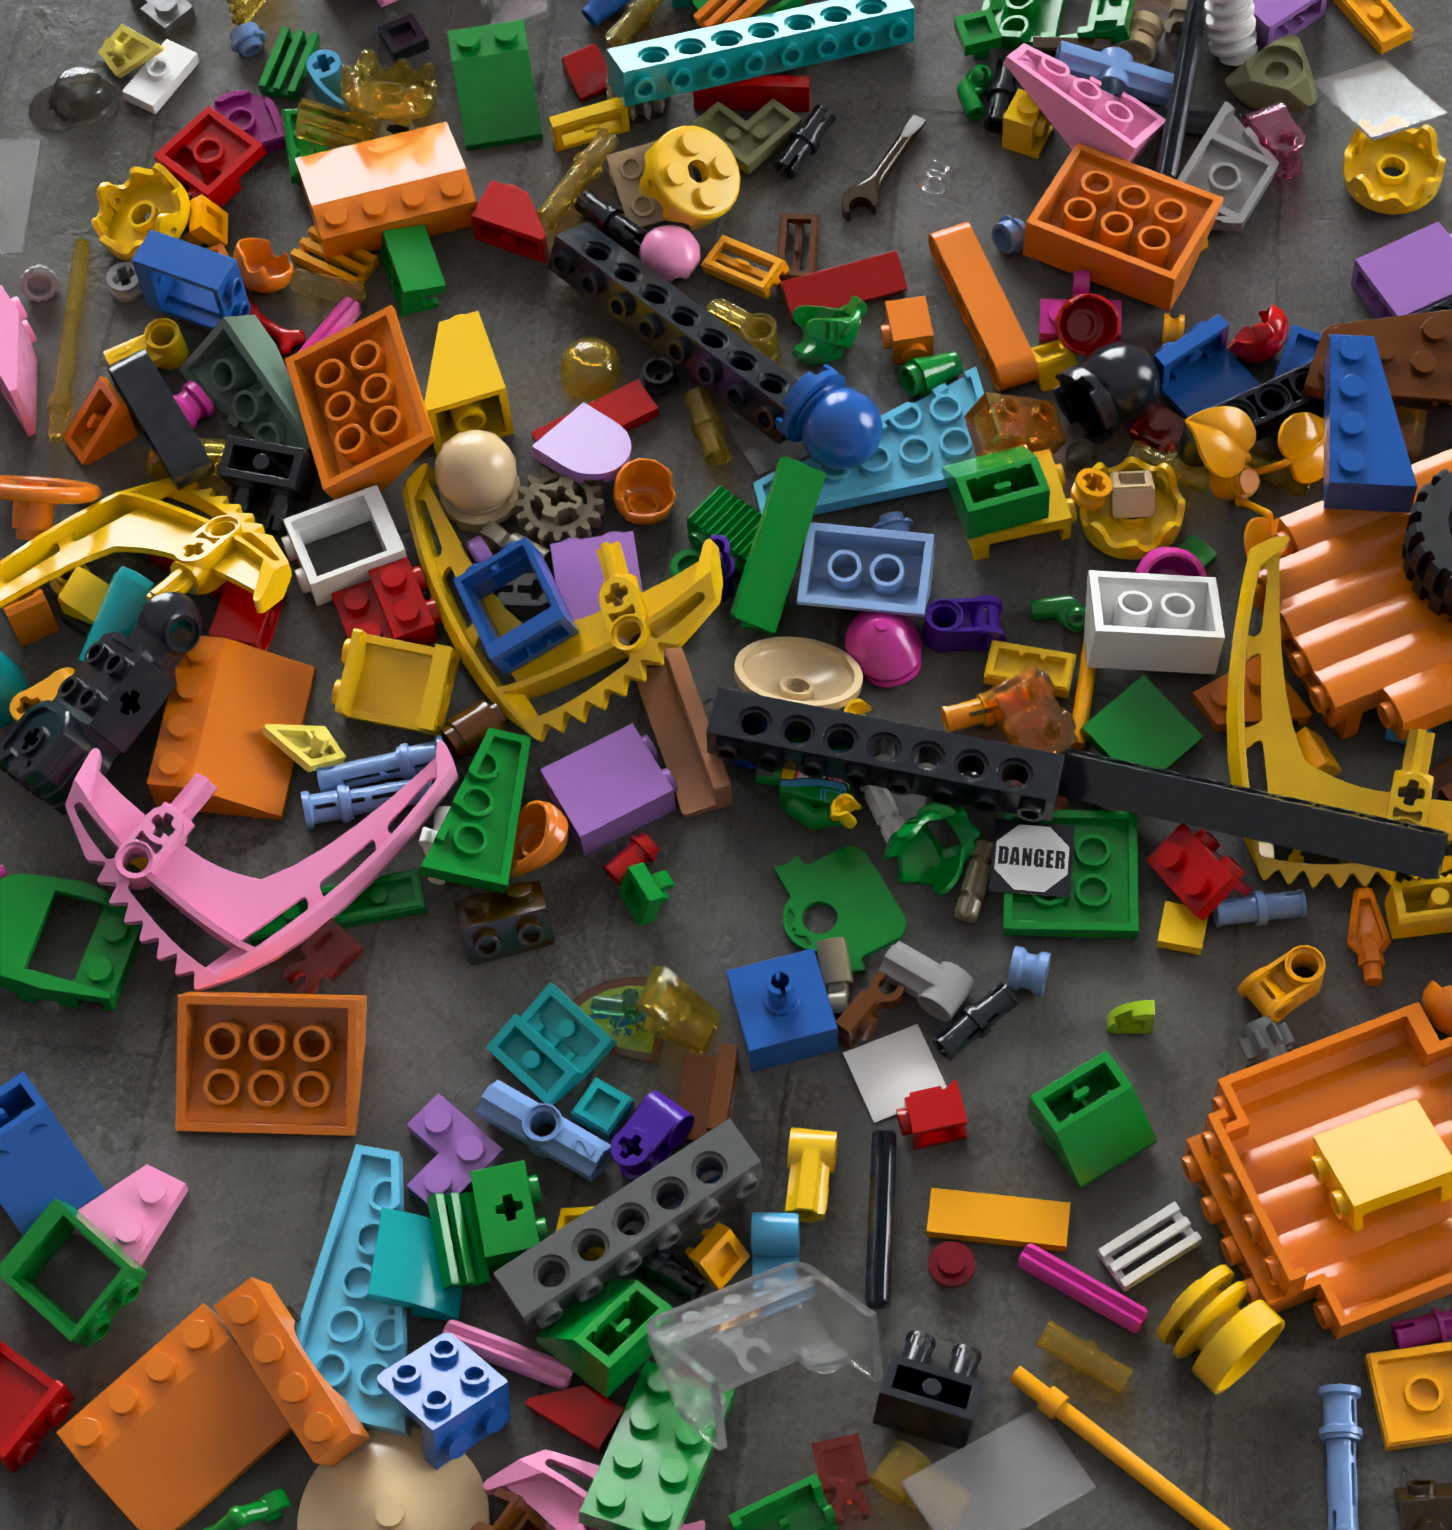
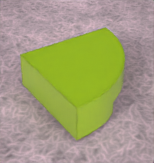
M1155 1000L1134 1001L1114 1008L1108 1013L1106 1018L1107 1032L1116 1034L1152 1033L1155 1018Z

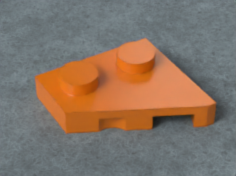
M1260 655L1246 662L1244 690L1245 727L1253 726L1262 720ZM1229 672L1194 691L1192 695V702L1216 733L1227 732L1226 714ZM1285 679L1292 721H1297V726L1307 725L1311 722L1312 712Z

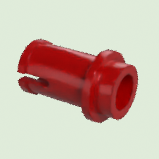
M643 832L638 836L632 835L629 838L631 843L608 864L603 866L605 873L619 887L622 884L628 867L642 862L644 864L647 862L652 864L656 861L655 855L659 852V848Z

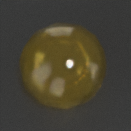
M583 337L573 341L563 352L560 361V381L564 390L575 398L585 400L599 399L611 393L615 381L621 375L620 367L622 363L617 348L606 340L595 337Z

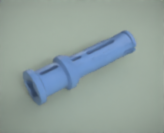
M443 735L435 736L434 741L413 746L402 743L399 747H396L395 752L316 768L321 792L333 791L337 789V785L342 784L349 786V788H354L402 777L403 780L413 779L436 758L437 742L439 740L444 742Z
M412 779L351 790L349 786L342 784L337 785L336 790L316 794L302 791L301 798L307 830L314 829L315 824L342 820L344 824L351 823V820H355L354 815L373 812L391 798L373 800L374 797L395 794ZM432 781L407 806L418 804L431 787ZM363 799L365 800L364 802H358V803H353V804H352V801L363 800ZM336 805V806H334V807L323 808V809H316V808H318V807Z
M1328 1384L1317 1389L1318 1398L1323 1400V1426L1319 1428V1438L1326 1445L1327 1530H1360L1356 1445L1363 1438V1430L1357 1426V1400L1361 1398V1388L1350 1384Z

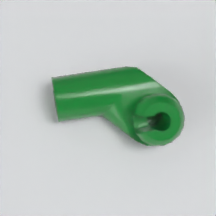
M982 64L974 66L972 71H969L964 76L956 90L966 117L970 121L979 120L985 114L980 98L989 86L992 72L987 66Z
M1070 595L1030 600L1032 621L1054 618L1073 632L1084 630L1086 607Z

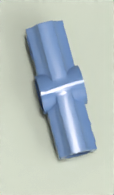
M1061 40L1055 59L1067 64L1070 74L1087 80L1092 76L1102 81L1101 89L1119 98L1125 92L1136 99L1165 107L1171 92L1173 73L1133 62L1131 54L1120 47H1107L1099 52Z
M498 1079L495 1083L490 1084L481 1096L480 1103L476 1109L477 1116L525 1143L535 1156L550 1158L590 1182L600 1177L608 1165L611 1156V1145L562 1117L560 1111L555 1106L548 1103H538ZM542 1125L555 1127L550 1135L542 1137L534 1135L535 1130Z

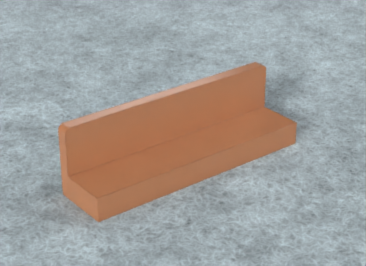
M682 647L665 649L664 665L646 668V682H635L665 768L670 770L677 783L678 791L674 794L682 817L690 818L733 805L732 789L722 759L714 754L707 753L706 731L709 722Z

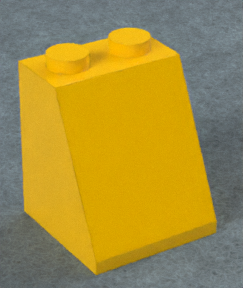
M479 311L455 315L438 324L424 401L436 438L433 442L436 457L443 444L459 432L479 429L494 433L499 438L515 434L506 386Z

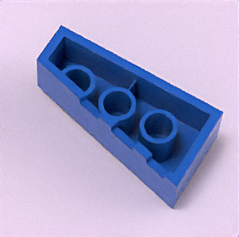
M1331 334L1325 359L1323 508L1410 513L1417 490V483L1374 336Z

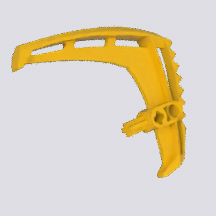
M427 463L422 464L407 479L402 491L410 529L428 588L435 601L444 628L456 651L461 655L460 658L484 694L497 704L502 713L541 743L544 742L550 728L564 733L571 716L581 723H585L591 706L605 711L611 694L626 697L631 680L646 682L647 666H663L664 650L681 648L721 602L723 577L718 546L711 539L705 540L697 563L644 592H641L637 577L629 574L620 542L616 541L611 544L608 541L600 544L601 548L596 550L605 580L599 592L601 611L574 620L580 632L579 634L512 672L511 674L517 682L503 686L479 648L481 639L474 624L472 623L468 628L446 579L451 569L455 577H458L473 563L453 530L434 491L436 482L435 470ZM426 505L442 546L439 556L431 533L425 509ZM494 593L483 598V602L500 637L523 624L505 608ZM641 633L638 641L630 645L632 638ZM626 657L629 659L625 665L586 692L547 713L538 715L529 701L581 680Z
M167 478L116 492L63 520L0 561V608L44 583L75 569L77 566L79 567L114 552L144 553L176 560L171 564V574L146 595L148 602L154 596L164 592H181L182 594L188 592L195 595L207 594L219 588L224 582L229 581L254 594L253 601L257 613H264L284 598L292 572L287 558L274 537L265 534L263 524L255 523L253 514L243 513L240 504H230L228 496H215L213 488L200 489L198 482H194L178 491L171 479ZM167 497L183 502L212 516L213 519H206L160 500Z
M1289 536L1275 537L1249 549L1233 633L1228 676L1226 721L1227 754L1231 784L1249 788L1246 751L1255 743L1261 742L1264 750L1268 792L1439 829L1449 833L1447 845H1452V801L1431 799L1434 777L1428 775L1435 733L1427 732L1424 729H1408L1402 769L1394 771L1391 792L1367 789L1347 783L1316 768L1304 759L1293 728L1285 687L1281 649L1280 555L1289 547L1290 538ZM1266 569L1267 583L1262 629L1257 636L1253 637L1249 635L1253 606L1260 573ZM1255 655H1260L1262 720L1253 726L1245 727L1244 690L1246 662ZM1407 787H1413L1417 789L1416 796H1423V799H1416L1414 805L1409 806L1404 804L1405 797H1398V794H1405ZM1243 838L1263 882H1266L1276 872H1279L1286 884L1290 886L1301 873H1304L1310 886L1314 889L1328 875L1336 887L1341 889L1352 875L1362 887H1367L1375 874H1378L1390 886L1397 874L1394 871L1363 864H1307L1278 860L1274 857L1273 844ZM1452 855L1444 856L1441 874L1452 871ZM1409 875L1412 879L1415 878L1416 880H1418L1419 878L1417 876Z

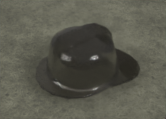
M75 66L60 73L53 85L42 89L34 96L29 105L28 115L32 124L42 131H65L107 120L118 109L120 95L117 88L108 80L103 79L102 75L94 69L85 66Z

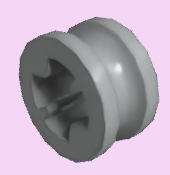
M132 262L117 263L109 269L106 280L111 295L116 300L131 302L141 297L143 292ZM129 278L131 283L123 286L121 281Z

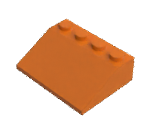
M447 122L295 158L326 263L331 262V257L339 255L351 257L352 252L361 249L368 252L381 249L382 231L425 224L428 236L431 237L473 226L471 214L477 206V201L467 169Z
M1077 142L1026 221L1023 255L1072 274L1074 271H1090V281L1170 312L1191 275L1222 207L1224 198Z
M392 305L285 359L322 488L332 499L337 500L377 485L380 493H382L436 440L396 311Z
M201 635L197 645L184 655L175 667L177 686L167 699L147 781L151 795L157 807H160L163 802L171 804L194 775L199 773L201 776L207 777L217 787V790L199 812L283 820L296 762L264 736L262 730L265 724H305L316 669L314 666L228 638Z
M189 991L178 995L175 1131L355 1136L357 1134L366 1046L367 995Z
M203 1303L56 1433L83 1468L138 1530H181L293 1429L220 1315Z

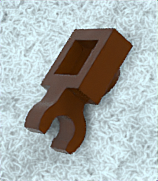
M882 971L872 978L869 988L866 991L862 989L836 1020L838 1042L849 1050L852 1049L859 1039L865 1041L872 1035L879 1023V1010L895 1008L904 999V986L901 984L893 993L885 994L880 991V988L886 982V974Z

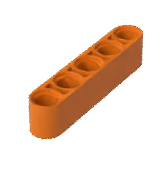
M964 222L928 234V244L932 258L996 390L1001 392L1039 379V369L1035 355L970 224Z

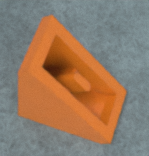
M101 376L63 436L82 465H90L138 437L126 403L107 377Z
M40 586L3 606V610L21 647L60 630Z

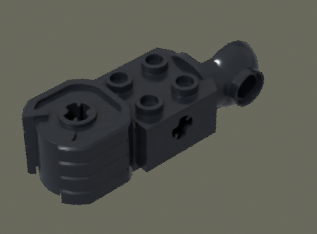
M164 592L154 596L143 607L138 617L137 625L128 637L118 631L104 634L98 642L92 644L86 651L84 660L76 671L61 683L55 698L52 701L45 700L37 703L26 710L0 744V770L8 773V776L13 780L20 782V785L26 790L32 791L34 796L53 806L62 815L68 814L65 803L74 779L91 750L94 748L100 750L102 755L100 773L105 777L119 752L124 754L177 686L175 667L184 655L197 645L201 636V615L199 608L193 600L181 592ZM177 622L175 631L170 635L171 627Z

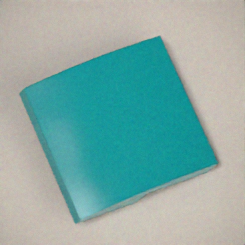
M549 983L522 1016L514 1014L487 1045L486 1049L544 1103L554 1105L582 1081L618 1042L556 985Z
M382 1207L366 1301L412 1308V1316L444 1321L454 1319L458 1321L463 1288L443 1289L430 1218ZM449 1224L450 1234H451V1233H453V1232H452V1227H451V1225ZM455 1251V1252H454V1256H455V1261H456V1267H457L458 1277H461V1276H460L459 1265H458V1260H457V1254H456V1251Z

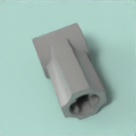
M901 941L891 946L878 970L886 974V981L896 987L900 984L904 986V991L917 998L918 1004L928 1014L945 1022L952 1019L975 985L973 978L958 965L947 961L939 964Z

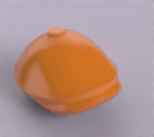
M535 800L529 802L520 810L509 877H520L554 861L563 852L569 836L568 819L553 804Z

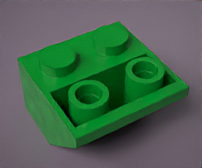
M1023 445L942 467V474L967 539L1049 518L1050 488L1037 456Z
M1107 1050L1029 1097V1120L1079 1190L1157 1143L1155 1134L1133 1085Z
M610 1279L603 1284L602 1290L592 1299L585 1302L578 1300L569 1306L557 1322L547 1327L537 1336L536 1342L604 1397L608 1398L670 1338L673 1307L638 1280Z

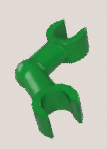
M283 1489L273 1490L262 1496L258 1501L231 1507L227 1514L215 1525L203 1530H238L247 1524L264 1520L265 1523L274 1522L283 1517L280 1510L290 1507L291 1504Z

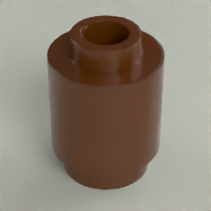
M481 699L447 720L448 726L441 729L440 733L443 735L444 742L457 759H460L465 755L471 757L476 754L488 729L494 728L504 731L503 726L507 724V721L496 703L492 702L488 705Z

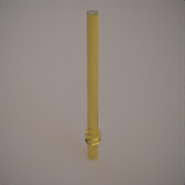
M83 238L74 241L54 392L49 395L47 412L50 414L47 438L55 443H60L64 440L66 420L71 415L73 397L70 395L90 250V242Z

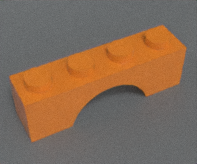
M251 1277L214 1305V1308L314 1463L333 1467L370 1439V1436L346 1399L330 1386L305 1353L294 1330L295 1321L271 1284Z

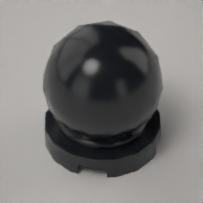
M1116 341L1096 348L1085 359L1082 367L1077 365L1070 366L1057 374L1055 378L1060 381V385L1054 389V394L1062 413L1070 425L1078 421L1089 432L1084 436V439L1099 445L1104 444L1117 434L1119 424L1139 419L1156 403L1161 380L1157 363L1147 351L1130 342Z

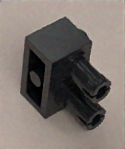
M228 435L217 474L232 489L229 503L240 504L243 513L252 512L256 496L261 494L270 496L263 520L265 533L275 535L277 532L278 536L284 537L287 535L283 519L291 516L294 503L299 501L310 502L318 471L314 458L305 449Z
M912 1330L906 1335L902 1356L893 1353L890 1355L872 1423L965 1451L984 1380L975 1378L982 1354L978 1349L971 1346L969 1356L965 1359L964 1353L967 1345L957 1344L952 1348L948 1369L930 1365L932 1352L936 1346L935 1338L925 1333L922 1345H918L921 1331Z

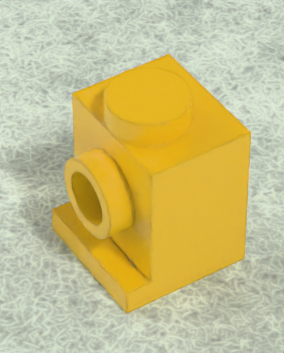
M1018 88L1003 117L1002 147L1039 159L1053 132V125H1050L1051 122L1025 90Z

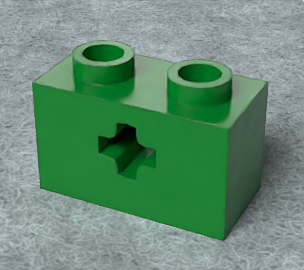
M525 1160L470 1171L484 1255L490 1273H494L549 1237L546 1218H537L534 1203L542 1202L538 1175H528ZM516 1210V1220L507 1221L508 1212Z

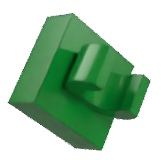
M991 8L954 17V29L964 56L973 54V60L975 61L989 57V50L1002 47V35Z
M642 862L628 867L618 893L637 924L642 926L655 921L661 904L669 899L665 890L673 888L675 884L667 871H660L651 875Z

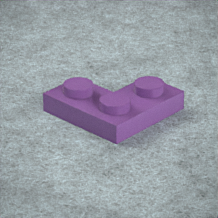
M439 1093L407 1124L409 1132L436 1155L406 1185L408 1191L427 1208V1197L435 1193L447 1195L458 1192L461 1195L465 1192H470L473 1189L470 1171L494 1167L505 1157L503 1148Z

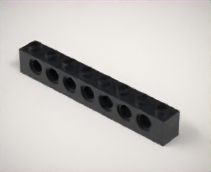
M586 222L555 236L547 266L548 269L663 357L669 359L676 367L778 445L789 440L777 430L775 421L776 418L783 419L787 407L782 401L798 379L591 223Z
M718 687L706 731L707 753L714 754L722 760L736 761L740 759L758 763L760 766L771 770L785 768L800 771L805 776L811 778L826 776L844 780L847 784L856 787L871 785L886 788L891 793L897 795L916 794L930 797L935 802L942 804L956 802L974 806L982 812L994 813L1001 811L1016 814L1024 820L1033 822L1040 820L1052 822L1065 757L1062 754ZM751 729L763 731L760 735H749L745 732ZM799 737L805 739L806 742L794 744L789 742V740ZM844 746L850 750L839 753L833 751L832 748ZM885 754L891 756L893 759L889 761H879L874 757L877 755ZM930 763L936 766V768L924 770L918 767V765ZM970 771L977 773L979 777L970 779L961 774ZM1016 780L1023 785L1020 787H1010L1004 782Z

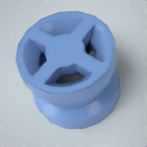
M1015 946L1006 985L1012 991L1023 988L1030 990L1035 996L1042 997L1047 981L1051 953L1042 951L1036 955L1028 953L1024 947Z

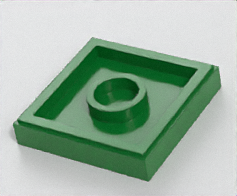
M1142 675L1082 726L1080 734L1103 756L1166 770L1170 769L1192 750L1204 737L1145 675Z

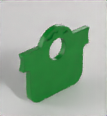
M846 846L810 864L803 863L799 856H795L792 861L785 865L774 866V872L790 898L783 911L784 931L789 941L798 949L805 951L814 948L815 954L818 955L817 941L844 937L847 940L852 976L866 973V967L862 962L866 957L898 942L906 932V918L870 858L862 849L855 846ZM823 905L832 909L837 916L835 926L830 931L820 934L806 929L802 918L809 908Z

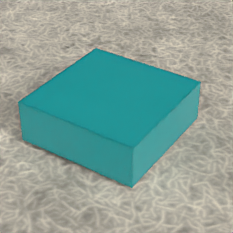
M595 1077L572 1110L571 1117L574 1121L610 1141L634 1107V1099Z

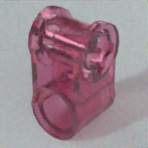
M1277 102L1242 116V125L1245 128L1250 127L1258 136L1261 146L1268 149L1278 160L1279 166L1275 176L1291 178L1298 175L1303 167V158L1300 151L1305 144V135L1290 116L1286 106L1282 102Z

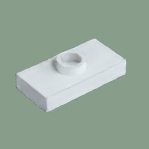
M168 39L161 45L164 47V50L147 61L122 91L126 101L155 115L200 62L196 52Z

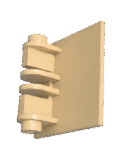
M656 141L606 155L610 171H608L612 186L616 187L622 209L624 210L623 212H625V216L641 228L666 221L662 215L663 209L660 203L653 197L645 198L639 191V181L645 169V152ZM688 165L689 176L696 181L692 166Z

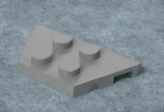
M1226 101L1177 180L1224 198L1222 207L1211 230L1241 232L1278 171L1279 162L1268 149L1261 146L1259 138L1250 127L1245 128L1234 115V107Z

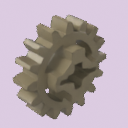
M546 467L541 468L542 477L540 478L531 474L527 476L529 488L525 486L518 487L519 499L514 501V508L518 527L525 530V535L528 539L533 540L538 536L539 545L546 547L549 542L558 543L568 538H579L580 536L591 538V527L601 528V515L605 514L602 488L600 485L595 486L594 480H584L583 483H577L568 476H562L557 472L550 473ZM582 497L586 500L587 505L583 504ZM533 510L537 512V517L542 518L541 521L535 517Z

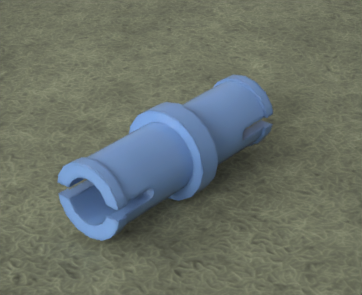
M1303 889L1264 894L1263 890L1252 891L1251 896L1225 898L1212 913L1216 927L1254 922L1256 926L1267 925L1268 920L1306 917L1307 903Z

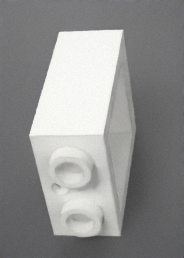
M377 485L283 519L288 534L281 537L289 561L298 560L301 568L294 571L303 594L311 591L317 606L332 601L330 593L370 580L368 570L407 557L403 543ZM371 521L384 552L317 576L304 545Z

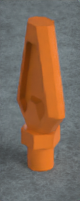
M1359 887L1353 890L1347 945L1357 955L1358 966L1363 970L1365 985L1378 986L1383 983L1381 970L1385 966L1383 954L1391 944V938L1373 889Z

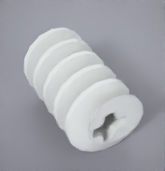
M1207 0L1204 9L1207 12L1205 21L1209 27L1207 30V37L1210 40L1208 44L1209 52L1219 57V60L1226 65H1242L1258 53V46L1256 44L1257 32L1255 30L1256 19L1254 17L1255 5L1253 0Z

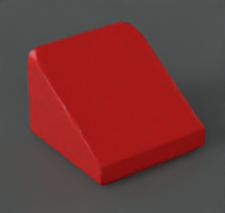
M596 44L586 46L562 58L564 77L580 102L607 91L606 79L608 68Z

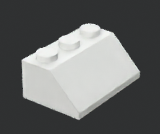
M1089 570L1084 626V642L1088 668L1199 674L1216 673L1225 641L1216 577Z

